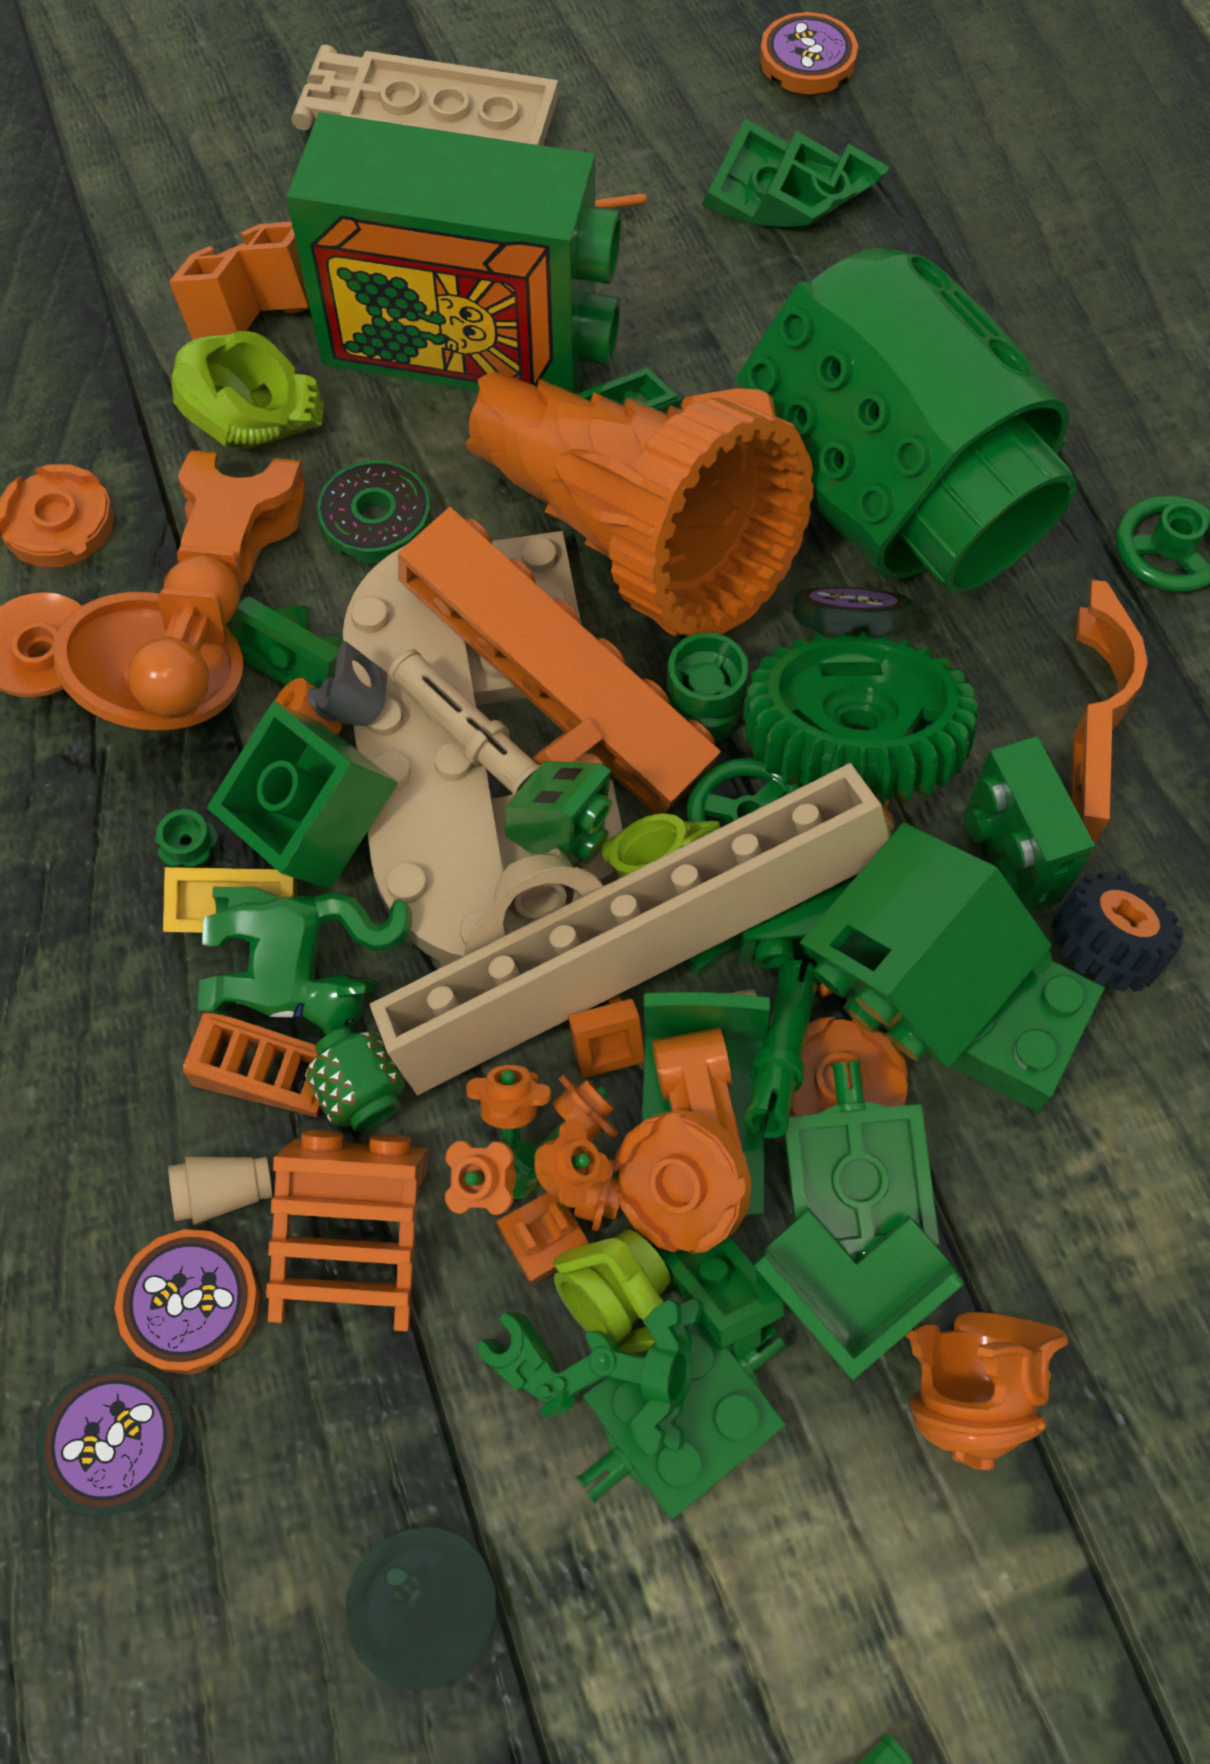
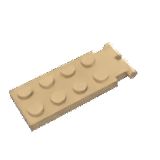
M322 45L308 75L307 84L304 85L291 117V122L299 130H308L311 124L314 125L318 113L323 112L543 146L559 97L558 80L365 51L363 57L338 54L330 45Z

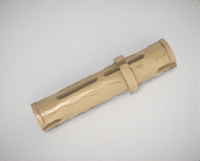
M416 649L405 651L393 662L388 672L389 679L405 691L434 721L440 724L465 748L464 756L475 767L484 766L512 792L514 797L541 765L536 764L509 738V729L500 720L490 721L456 687L435 670Z

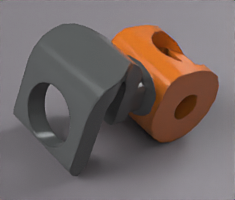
M343 641L338 649L334 678L328 677L322 682L320 688H316L304 678H296L281 690L275 701L322 722L338 735L342 724L365 725L375 720L384 705L388 674L347 641ZM352 660L358 662L366 670L370 677L371 687L366 686L357 677L353 669Z

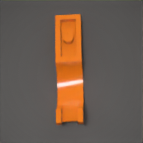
M1092 580L1090 583L1088 608L1080 607L1077 612L1076 640L1094 648L1110 664L1118 682V692L1107 701L1087 705L1072 735L1070 798L1094 844L1110 820L1112 730L1125 717L1140 690L1148 664L1142 636L1108 582Z

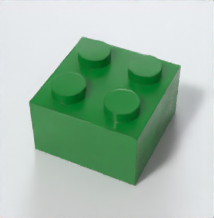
M273 700L208 804L207 809L281 874L331 890L398 785V782L322 722Z

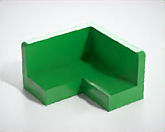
M808 1207L756 1253L754 1266L852 1380L857 1378L964 1284V1280L957 1268L910 1215L855 1261Z

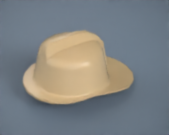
M558 848L550 850L547 854L537 853L516 860L509 864L500 874L495 888L494 905L479 919L468 935L464 952L465 956L604 887V885L594 874L578 867H573L567 855Z

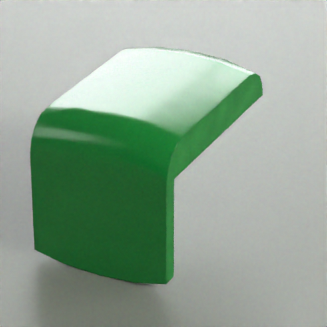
M710 992L645 993V1060L642 1122L657 1113L671 1111L669 1100L664 1101L662 1097L652 1040L720 1027L731 1072L732 1087L728 1088L733 1112L736 1116L742 1152L745 1155L752 1181L750 1206L745 1217L764 1213L765 1114L762 1115L757 1135L751 1133L745 1127L743 1117L745 1110L748 1108L754 1085L750 1076L754 1055L762 1050L764 1038L767 1034L770 997Z

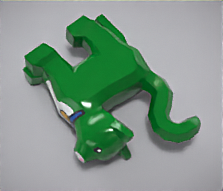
M213 887L212 897L215 900L216 913L203 918L202 944L212 947H226L232 939L250 942L249 966L247 972L224 973L199 980L197 1010L221 1014L230 1003L243 1004L270 1017H305L319 1026L325 1036L344 1027H350L352 1030L355 1023L362 1016L367 993L377 990L378 981L370 978L355 977L349 974H337L322 978L315 977L316 957L324 923L340 920L354 942L372 951L391 950L406 940L412 927V911L408 903L399 898L394 900L387 922L383 925H376L355 898L338 893L320 896L283 897L255 887Z

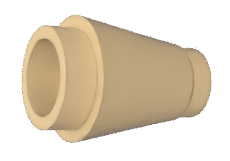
M185 1156V1163L168 1166L175 1221L193 1218V1224L196 1225L257 1203L259 1200L272 1198L267 1157L253 1159V1157Z

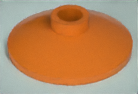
M41 592L19 596L0 606V691L18 697H41L64 689L54 668V642L56 634L65 619L82 605L64 595ZM43 652H47L46 654H44V655H42V656H40V657H37L39 654H41V653H43Z

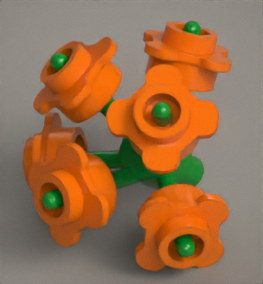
M503 1065L492 1069L486 1078L470 1080L466 1085V1094L470 1099L480 1100V1114L487 1124L501 1128V1142H492L487 1148H475L467 1141H457L448 1148L445 1159L451 1167V1187L445 1193V1201L449 1209L454 1213L463 1214L467 1213L471 1208H486L492 1215H500L510 1209L514 1199L528 1198L536 1187H541L548 1193L558 1196L563 1205L570 1208L575 1207L573 1217L592 1221V1230L599 1231L602 1217L616 1220L618 1208L620 1207L616 1191L621 1188L619 1177L612 1176L615 1160L609 1159L608 1161L606 1155L599 1153L597 1148L591 1143L603 1130L612 1138L619 1134L607 1119V1116L615 1109L607 1099V1090L603 1087L597 1088L588 1079L577 1087L563 1074L558 1080L566 1090L552 1102V1105L564 1120L536 1146L529 1141L521 1140L520 1127L532 1122L538 1113V1106H543L550 1101L551 1090L547 1085L539 1084L538 1074L528 1072V1069L523 1066Z

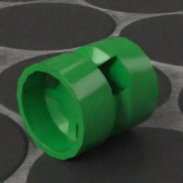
M711 632L696 633L684 638L673 648L668 660L666 695L669 698L670 706L687 721L691 719L702 724L710 732L715 743L728 738L738 728L742 717L743 695L748 678L747 657L740 645L729 637Z

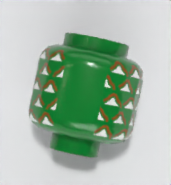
M344 1027L326 1035L315 1045L318 1055L310 1062L306 1069L305 1077L332 1125L337 1127L352 1126L354 1132H363L386 1121L401 1108L402 1104L399 1097L406 1088V1079L388 1055L380 1034L370 1031L354 1034L350 1027Z

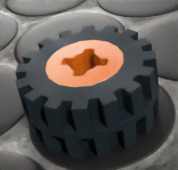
M1101 871L1097 876L1090 873L1085 875L1082 880L1080 879L1059 909L1051 926L1055 929L1052 934L1054 942L1063 944L1060 953L1066 960L1074 959L1077 962L1074 967L1082 975L1088 971L1094 975V982L1102 986L1107 981L1111 982L1114 990L1123 992L1128 987L1133 992L1142 991L1145 986L1149 987L1158 978L1183 943L1180 941L1184 935L1183 928L1175 925L1179 920L1175 912L1164 909L1167 902L1160 896L1153 898L1148 894L1150 888L1142 883H1139L1138 886L1131 884L1130 877L1119 874L1114 879L1110 872Z

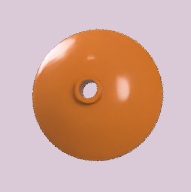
M127 592L112 594L95 599L79 607L65 619L56 634L54 642V668L62 687L74 701L104 720L128 728L149 731L185 728L202 723L220 713L230 704L239 690L243 672V656L238 641L231 635V631L226 625L227 635L223 643H202L199 652L209 668L208 692L198 706L187 714L163 717L146 711L134 698L127 684L129 661L135 652L150 639L163 638L165 635L158 602L159 593Z

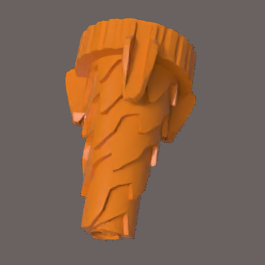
M498 372L488 373L478 379L480 390L469 418L470 438L465 442L467 449L475 457L499 468L515 485L547 503L548 505L544 510L545 513L576 529L586 537L585 545L608 556L612 560L611 573L613 580L619 585V593L622 598L630 603L633 609L656 621L667 633L673 636L685 635L686 637L696 633L711 632L722 635L750 619L758 611L759 607L769 600L776 591L778 583L785 578L791 567L793 557L799 551L803 541L804 529L808 525L811 513L809 507L813 499L814 485L811 483L813 468L811 458L794 424L775 416L773 398L768 393L757 389L735 388L688 396L684 398L681 404L682 410L670 405L667 414L629 397H626L624 405H621L594 392L591 401L542 379L538 380L537 387Z

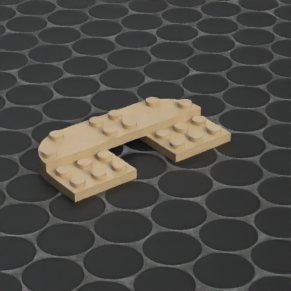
M563 531L492 541V545L509 560L515 558L526 565L532 572L536 584L553 600L560 598L568 603L580 619ZM405 546L379 562L359 584L347 608L343 627V641H347L385 670L387 674L393 662L402 653L410 649H416L435 670L456 687L475 707L476 705L526 698L398 581V552ZM352 660L353 669L357 677L366 686L371 687L370 677L366 670L358 662ZM388 675L385 701L379 715L369 724L354 725L357 751L398 782V785L368 830L371 862L379 895L388 917L394 900L400 898L407 902L412 911V927L405 941L411 947L415 945L426 954L439 960L440 967H444L465 956L464 952L468 935L479 919L494 905L495 888L500 874L509 864L532 854L505 837V806L513 796L491 798L486 768L484 766L475 767L464 756L465 748L440 724L434 721L397 684H394ZM610 780L608 798L612 800V806L605 819L604 828L609 832L607 839L623 831L613 780ZM602 849L590 863L587 864L581 860L576 866L594 874L604 886L619 879L610 862H606L603 859Z

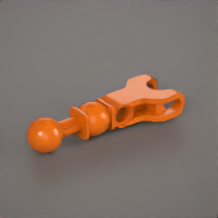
M191 450L188 453L178 474L180 489L187 499L184 508L187 525L183 532L181 546L177 551L178 563L164 578V586L158 596L165 635L163 638L150 639L140 647L130 659L127 684L134 698L146 711L163 717L187 714L198 706L207 694L209 668L199 652L202 643L221 644L225 641L227 635L225 624L231 620L237 611L243 586L249 581L262 548L288 537L297 530L306 500L302 461L274 458L262 473L252 477L233 478L223 475L217 470V452Z

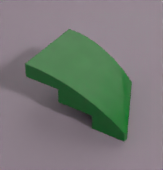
M745 118L701 205L719 214L756 225L772 227L810 225L882 180L889 166L849 143L841 156L798 131L795 132L790 143H787Z

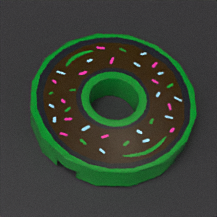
M383 460L357 462L338 471L323 486L317 501L321 533L331 549L341 555V551L348 555L354 556L355 561L367 564L379 563L391 553L406 546L432 521L428 489L419 476L401 464ZM371 506H383L389 509L384 516L378 519H368L361 516V513Z

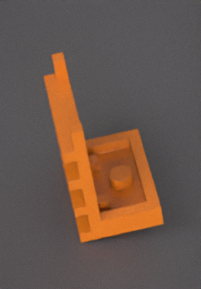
M308 1130L301 1133V1139H294L274 1156L273 1171H276L275 1196L271 1199V1213H274L272 1239L269 1241L268 1256H271L270 1281L267 1283L266 1298H269L268 1322H283L285 1319L286 1299L393 1306L395 1307L394 1331L409 1330L418 1187L427 1175L429 1148L411 1147V1138L403 1135L370 1136V1143L366 1144L343 1142V1133L338 1131ZM290 1215L400 1222L399 1243L289 1236ZM288 1257L398 1264L396 1285L289 1278L287 1277Z

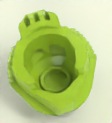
M236 331L232 334L197 338L186 343L176 353L172 373L173 404L177 406L188 420L225 447L227 443L230 447L234 448L236 446L245 452L306 432L307 429L318 428L322 425L324 402L321 400L316 379L308 375L294 374L295 367L273 343L255 332Z

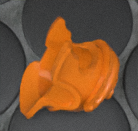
M967 1312L957 1316L951 1331L940 1332L936 1324L920 1322L905 1335V1337L910 1339L913 1356L919 1360L922 1369L921 1391L914 1394L910 1400L914 1424L917 1431L933 1445L945 1451H952L951 1458L955 1462L979 1470L994 1469L995 1460L1004 1456L1021 1443L1036 1437L1045 1429L1046 1419L1037 1415L1039 1407L1045 1406L1049 1399V1381L1052 1375L1048 1370L1049 1361L1056 1351L1069 1344L1067 1334L1063 1330L1047 1324L1012 1316Z

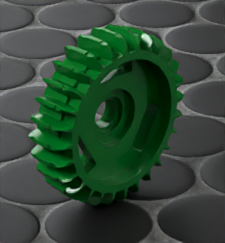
M839 630L834 638H825L817 632L810 643L796 638L793 640L790 649L783 646L775 648L773 657L767 656L761 659L759 668L752 672L747 695L745 696L746 742L753 747V757L758 761H765L766 772L769 774L782 772L783 784L786 786L797 782L805 786L851 763L882 806L889 796H896L903 803H907L912 797L913 790L923 796H929L933 791L934 785L940 787L947 786L951 780V775L961 773L966 759L969 758L970 750L973 748L978 716V702L973 698L974 687L969 683H965L964 673L960 669L951 670V663L947 657L933 659V652L930 647L916 650L912 648L909 638L902 643L889 641L887 633L881 639L866 637L864 630H862L859 637L845 636ZM849 725H858V726H864V727H867V728H870V729H869V730H857V729L848 728V727H846V726H849Z

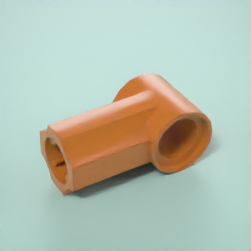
M720 1027L652 1040L662 1097L664 1101L669 1100L671 1111L683 1109L708 1116L726 1129L742 1150L736 1116L733 1112L728 1088L732 1087L731 1072Z

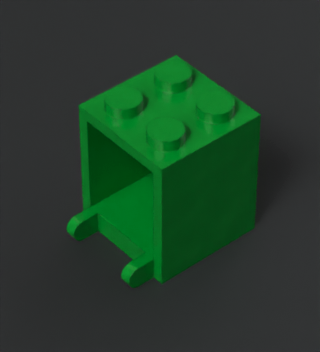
M904 822L799 942L817 963L812 970L813 975L834 994L842 998L844 996L847 997L848 1001L843 1006V1009L853 1020L871 1033H874L879 1026L887 1030V1038L911 1059L919 1061L925 1054L947 1069L952 1066L1030 972L1035 974L1045 972L1052 958L1049 951L1052 945L998 867Z

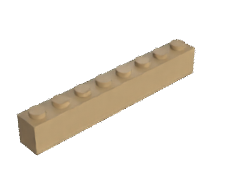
M849 763L370 1003V1008L388 1055L418 1096L568 1020V1015L586 1011L860 873L887 842L889 835L882 805L852 764Z

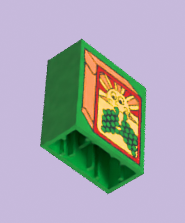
M318 113L286 198L322 366L475 391L480 390L479 378L491 372H498L530 383L536 387L538 386V380L542 379L574 394L578 392L586 362L610 366L618 337L621 309L620 297L597 294L595 282L611 284L613 281L620 249L622 213L621 210L595 206L594 153L330 113Z

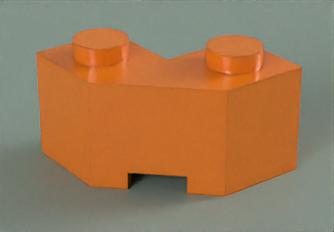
M292 221L258 224L240 232L244 243L217 255L211 246L190 254L170 279L169 284L192 340L206 336L232 334L236 331H247L260 311L283 310L285 313L292 314L309 308Z

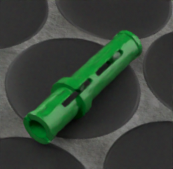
M790 960L780 967L779 981L763 1048L754 1055L750 1068V1076L754 1085L748 1108L744 1113L743 1123L751 1133L757 1135L762 1115L767 1113L768 1120L764 1138H778L787 1132L793 1093L799 1090L804 1080L806 1067L801 1057L816 990L820 981L812 973L815 966L809 962L803 982L798 981L802 960Z

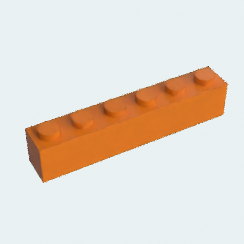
M448 507L398 552V581L562 731L567 732L588 717L592 720L604 738L586 752L597 756L603 765L611 770V775L654 815L661 813L670 814L691 793L697 781L714 767L721 751L715 746L714 738L710 732L695 720L690 719L687 721L670 706L668 696L659 685L649 679L642 680L625 665L622 654L611 642L603 638L597 640L580 624L577 613L568 603L560 598L553 600L536 584L532 572L526 565L515 558L509 560L494 547L489 534L477 521L471 518L465 520L455 510Z

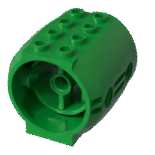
M873 248L855 253L839 261L811 282L798 281L735 378L737 383L744 389H757L768 393L773 398L775 416L794 424L812 461L813 474L811 483L814 487L811 504L831 526L862 552L874 568L885 578L904 579L929 570L937 581L951 594H963L975 590L1004 573L1030 552L1063 516L1075 495L1077 481L1068 466L1057 455L1068 442L1065 438L1070 417L1067 406L1046 385L1023 351L1000 325L948 274L923 256L888 248Z

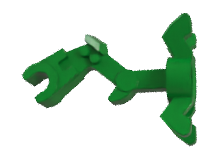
M692 1299L680 1305L676 1300H667L655 1307L644 1319L655 1341L645 1357L620 1351L615 1341L607 1333L599 1330L588 1331L586 1338L592 1353L561 1372L553 1362L552 1355L536 1333L533 1323L527 1316L519 1312L503 1313L499 1318L511 1335V1345L507 1351L504 1350L496 1339H482L476 1347L482 1360L490 1365L516 1391L526 1390L545 1403L541 1410L542 1417L554 1418L569 1411L575 1404L577 1394L606 1376L640 1384L641 1394L648 1403L629 1424L635 1441L646 1456H654L660 1453L663 1443L673 1451L681 1450L684 1446V1430L675 1421L683 1412V1401L689 1391L693 1372V1360L690 1352L693 1341L688 1326L699 1322L703 1303L699 1299Z

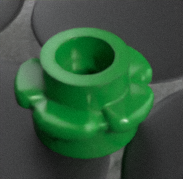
M188 809L175 810L167 814L158 824L155 842L159 845L157 851L159 858L164 864L173 868H177L180 865H184L186 868L201 866L210 858L209 851L217 845L218 839L214 825L209 822L206 823L200 814ZM192 838V842L189 845H181L183 839Z

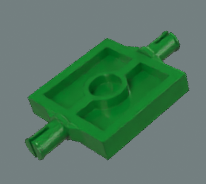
M850 1061L846 1064L845 1062L832 1063L837 1105H833L817 1114L788 1117L789 1125L787 1132L784 1134L793 1220L809 1207L855 1261L908 1215L911 1216L934 1244L938 1245L939 1236L922 1104L886 1107L872 1102H864L860 1070L861 1061ZM846 1065H847V1072H848L849 1088H848V1082H847Z
M700 1320L698 1323L688 1326L693 1341L690 1350L693 1360V1372L689 1391L683 1401V1412L675 1421L684 1430V1446L681 1450L673 1451L663 1443L659 1454L646 1456L635 1441L629 1423L648 1403L641 1394L640 1384L607 1376L585 1393L581 1398L603 1427L607 1446L610 1450L582 1474L575 1477L583 1489L603 1472L606 1471L608 1473L606 1477L586 1492L591 1501L595 1504L600 1497L628 1475L631 1479L647 1488L668 1519L672 1520L785 1427L786 1424L762 1394L757 1376L754 1373L781 1350L786 1349V1344L782 1337L776 1338L759 1353L756 1351L757 1348L737 1357L731 1345L722 1349ZM770 1324L761 1329V1345L777 1333ZM647 1351L638 1352L635 1355L645 1357Z

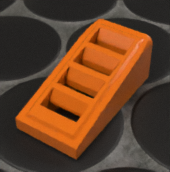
M207 1011L203 1013L183 1065V1073L193 1087L319 1118L322 1109L307 1080H305L301 1094L290 1091L300 1061L310 1063L318 1055L314 1044L228 1016ZM223 1043H229L220 1068L215 1067ZM249 1048L256 1050L246 1077L238 1074L246 1050ZM274 1055L282 1056L284 1058L275 1084L265 1083Z

